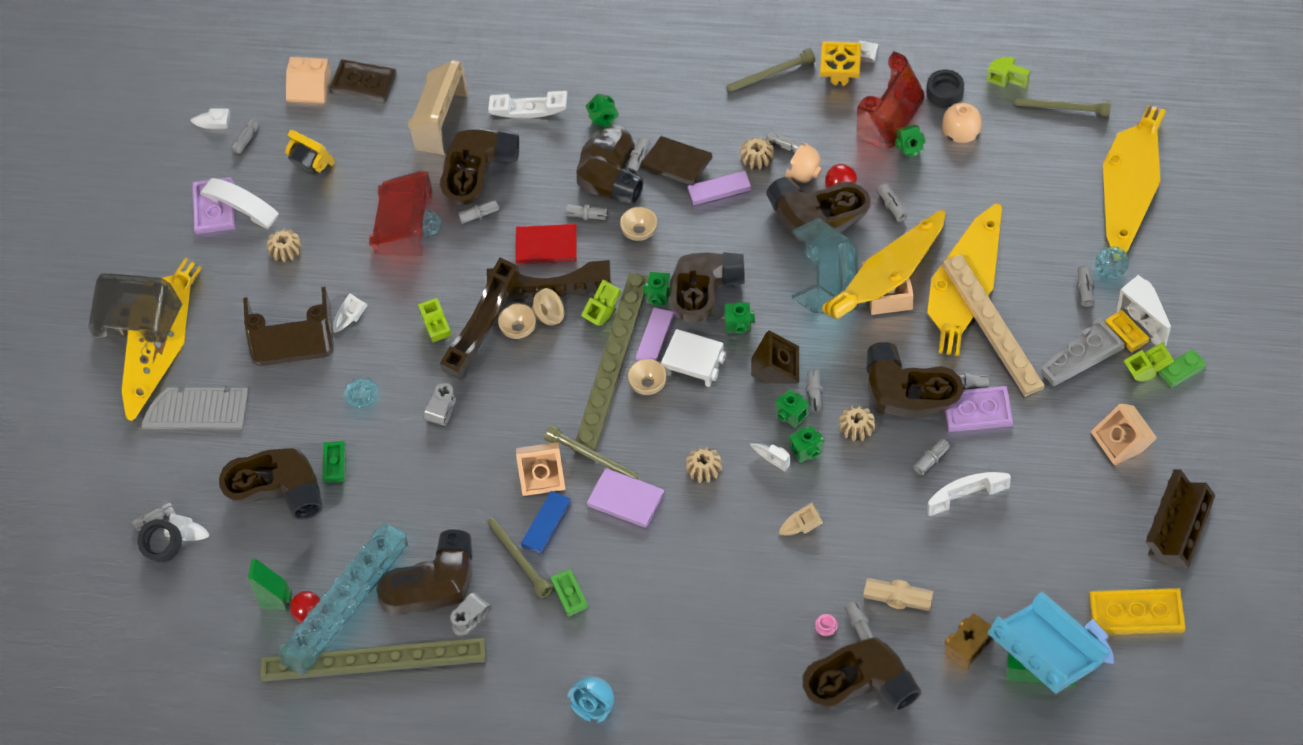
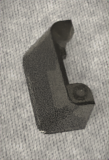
M101 273L95 284L88 329L91 335L96 338L106 337L109 332L108 328L140 331L146 341L150 343H164L179 313L182 302L171 284L165 279Z

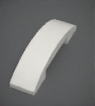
M567 91L548 92L547 97L511 99L509 94L490 95L488 111L494 115L510 118L544 117L565 110L568 93Z
M211 178L200 192L202 196L216 203L221 201L250 216L252 222L267 230L279 216V213L266 202L227 181Z
M986 472L955 480L939 490L929 500L928 516L949 510L950 500L986 488L989 495L1008 489L1010 488L1011 476L1007 473Z

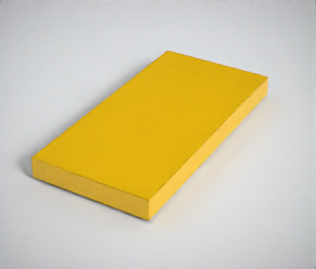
M1180 588L1089 591L1091 619H1094L1107 635L1185 632Z

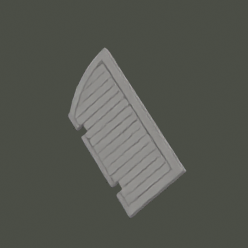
M166 387V390L153 401L143 419L142 429L243 430L249 388L231 387L230 392H225V387H185L184 392H179V387Z

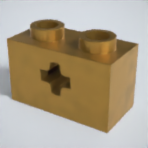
M975 613L969 618L965 617L958 627L959 630L955 634L951 633L944 643L946 645L945 655L967 670L993 640L988 634L992 625Z

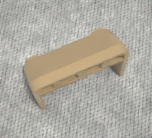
M452 60L433 68L431 72L427 73L426 85L413 118H410L408 122V129L411 131L415 150L445 155L446 150L441 126L453 95L468 96L461 61Z

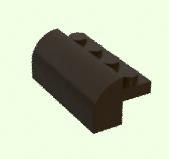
M1173 469L1165 493L1161 498L1158 511L1154 516L1150 532L1147 534L1146 543L1150 547L1148 555L1154 561L1173 568H1189L1216 496L1206 482H1190L1181 469Z

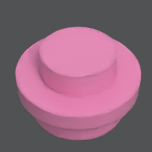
M824 614L817 618L815 629L820 635L831 636L837 631L838 623L833 616Z

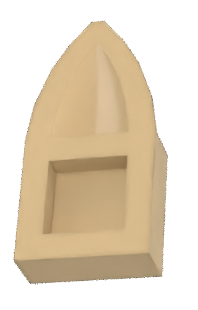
M810 503L792 514L783 523L779 535H793L802 531L806 534L824 523L815 505Z

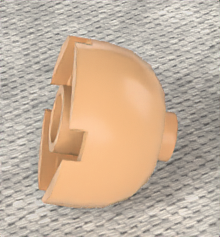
M963 102L949 107L943 116L942 130L947 138L948 136L953 138V141L957 143H967L976 139V136L982 130V116L979 110L973 105Z
M804 142L791 159L792 168L791 170H786L785 177H789L797 184L807 183L813 177L817 179L822 171V168L819 167L821 158L818 151Z

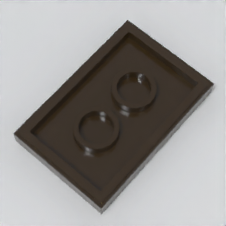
M341 59L330 84L329 92L385 103L397 72L393 68Z
M660 136L642 161L641 167L693 186L713 156L711 152Z

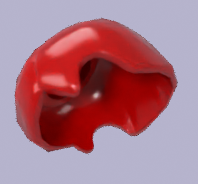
M840 163L833 165L827 171L824 182L826 188L840 182L856 184L857 175L854 169Z
M302 591L296 594L290 603V614L298 623L312 624L318 621L323 614V601L314 592Z

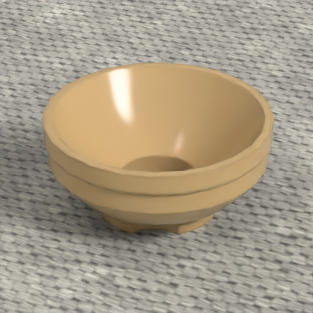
M645 207L631 208L621 217V230L631 240L641 241L648 239L657 229L656 215ZM642 226L645 228V231L638 234L634 232V229Z
M548 288L536 293L532 306L536 318L550 326L561 323L564 319V306L560 297Z
M524 304L509 305L499 314V328L509 338H524L531 334L536 326L535 313L529 306ZM517 323L524 325L521 331H515L512 328Z
M639 360L629 369L628 381L631 388L639 394H655L665 385L666 370L656 360ZM652 379L654 384L650 387H645L642 385V381Z

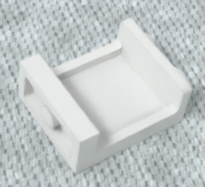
M676 329L661 365L664 366L668 376L671 375L672 371L703 379L705 380V386L710 387L712 381H716L718 377V367L724 363L726 352H724L722 342Z

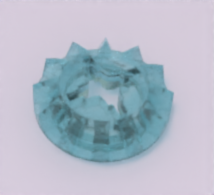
M421 210L412 215L409 220V228L413 235H418L420 238L423 236L429 238L430 235L437 234V230L441 229V219L432 210ZM422 223H429V227H422Z
M1110 246L1098 253L1095 259V266L1099 274L1106 278L1116 279L1118 276L1124 275L1129 266V258L1123 249ZM1110 256H1112L1115 262L1118 261L1114 269L1110 265H1106L1110 262Z
M362 376L357 380L352 379L350 384H346V390L344 391L346 401L354 407H366L372 404L378 396L376 383L370 378L364 379ZM363 387L364 391L360 397L358 391Z

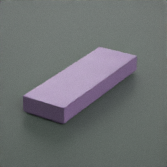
M745 171L697 183L693 186H687L693 206L751 191V185Z
M653 308L635 357L636 362L643 359L658 361L674 317V312Z

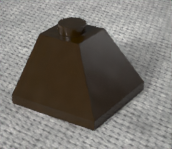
M770 330L767 331L751 357V376L764 383H798L799 346Z

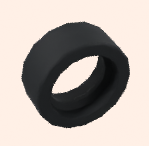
M948 69L932 73L927 81V98L932 104L944 108L959 103L964 94L965 84L963 78L959 73ZM944 82L951 83L957 90L951 94H940L935 91L934 86Z
M155 519L147 522L141 528L137 543L143 556L156 562H166L178 554L182 544V536L176 525L165 520ZM164 528L168 530L170 535L169 545L162 553H155L150 548V538L157 529Z

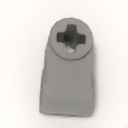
M441 383L435 388L432 398L425 409V421L443 426L448 424L456 404V397L450 384Z
M476 593L469 594L451 613L450 619L453 632L458 636L469 634L480 621L488 616L491 611V605Z

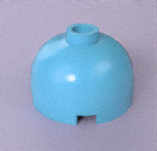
M587 676L577 681L567 695L572 701L570 704L572 710L587 721H591V718L598 720L597 722L605 720L614 705V692L610 685L601 678Z

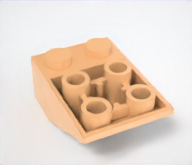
M910 277L880 299L869 301L871 315L913 310L914 296Z

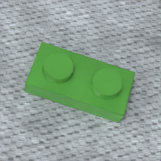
M1191 349L1174 359L1172 364L1158 371V374L1173 388L1206 368L1207 363L1194 349Z
M571 569L550 577L568 617L588 609V604Z

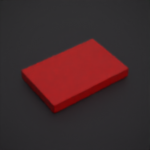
M561 224L516 227V264L577 261V225Z

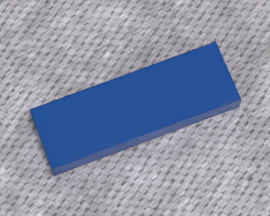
M551 491L524 536L521 546L541 554L570 505L571 499Z

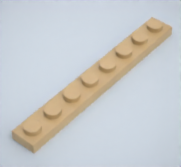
M960 254L944 260L942 267L1024 397L1043 390L1044 383L963 256Z

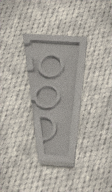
M1098 318L1095 321V325L1082 332L1080 338L1076 341L1073 340L1068 344L1066 350L1059 352L1041 367V373L1053 386H1056L1124 350L1125 343L1101 318Z

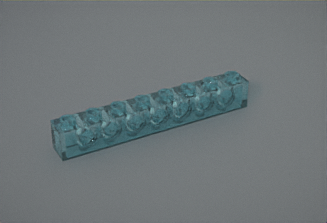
M386 523L375 530L372 538L367 544L362 546L357 557L348 563L343 574L335 579L333 586L327 593L322 595L316 607L308 612L306 619L295 628L289 640L281 645L278 655L282 665L302 676L305 675L376 587L382 576L388 572L409 546L406 533Z

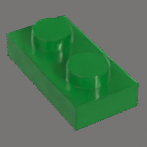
M345 441L323 442V483L345 482Z

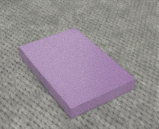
M232 177L220 178V180L233 184ZM210 180L192 182L195 234L235 229L234 208L221 201L216 203L200 194Z
M1007 386L963 390V395L959 402L953 408L945 411L948 432L1013 426Z
M605 468L587 501V506L647 528L664 495V489Z

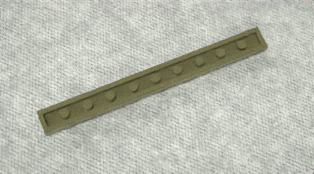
M629 273L575 440L595 452L645 297L643 295V285L648 282L649 276Z
M475 638L261 657L262 682L486 662L485 639Z

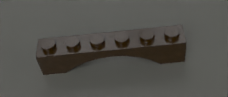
M499 257L489 275L483 294L472 316L459 336L449 346L440 362L443 372L460 380L463 378L520 276L518 265Z
M610 260L590 261L581 268L558 277L535 278L520 274L507 299L532 298L537 292L545 288L553 290L559 297L596 293L602 280L611 283ZM487 268V281L493 268Z

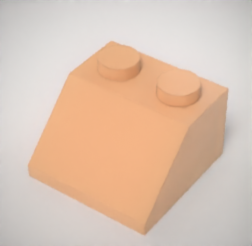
M290 57L286 71L287 102L325 104L332 74L328 59Z
M1119 404L1091 431L1114 465L1142 453L1157 439L1134 405Z
M559 442L516 448L523 496L565 490Z

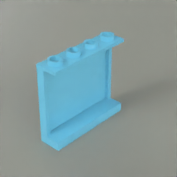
M1043 592L1037 594L1031 605L1004 620L999 616L996 617L988 631V634L1055 694L1099 668L1110 652L1105 645Z

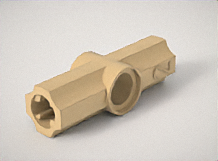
M867 578L864 598L886 602L887 605L895 609L911 607L930 611L934 591L911 587L909 583L903 580L886 582Z

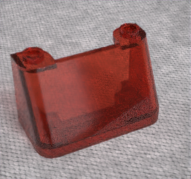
M895 51L892 52L888 59L891 79L881 99L875 96H866L857 106L856 137L883 148H892L896 145V129L908 126L924 101V90L908 59L903 54Z
M417 171L383 181L378 186L379 201L373 234L369 236V246L373 247L374 255H423V246H421L420 240L423 237L426 201L432 198L433 192L428 171Z

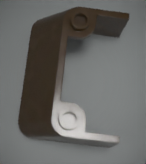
M321 287L322 304L314 305L308 309L306 314L307 320L266 326L265 318L261 314H253L248 298H243L244 325L250 357L255 365L266 366L328 357L332 354L334 350L332 313L326 287Z

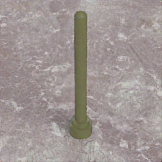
M811 48L802 50L798 57L728 84L727 90L732 92L799 64L810 65L815 63L814 53Z
M1026 98L1014 99V105L1093 111L1109 117L1111 102L1102 100L1098 104Z
M551 424L547 429L544 439L550 443L560 442L615 472L638 480L639 476L636 472L563 435L559 427Z
M490 518L488 520L489 526L533 581L534 591L538 597L543 599L549 596L554 590L549 580H545L538 575L497 520Z

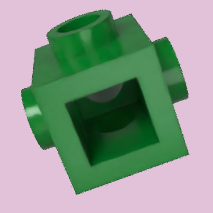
M597 93L585 106L593 124L608 127L619 116L614 100L608 95L605 96Z
M914 124L896 129L897 139H895V144L898 151L900 150L901 153L907 154L910 157L918 155L919 151L924 150L923 144L926 143L924 133L920 131V126Z
M649 272L648 282L643 285V295H646L647 304L655 306L668 305V299L670 298V273Z
M737 302L735 304H725L726 333L751 332V323H755V312L750 311V303Z
M790 389L784 395L781 394L775 402L777 417L794 428L809 415V403L805 401L802 395L799 393L795 394Z
M812 425L807 428H801L795 434L789 436V447L799 463L808 459H814L823 452L824 438L819 431L816 432Z

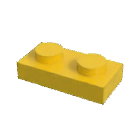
M1122 309L1105 320L1108 327L1125 343V346L1131 353L1148 343L1149 337Z

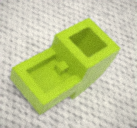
M1013 57L997 58L987 68L986 81L1002 87H1005L1007 82L1026 88L1029 84L1030 70L1015 65V58Z
M602 280L594 298L589 299L581 316L597 326L604 325L616 311L614 306L622 289L606 280Z
M438 298L418 304L423 323L432 343L452 336Z
M1163 343L1158 344L1145 353L1141 350L1124 360L1136 381L1150 380L1157 376L1156 372L1174 362Z

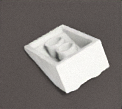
M1138 275L1120 290L1116 313L1122 309L1149 337L1153 344L1157 346L1163 343L1166 347L1171 325L1154 287L1148 280H1144Z

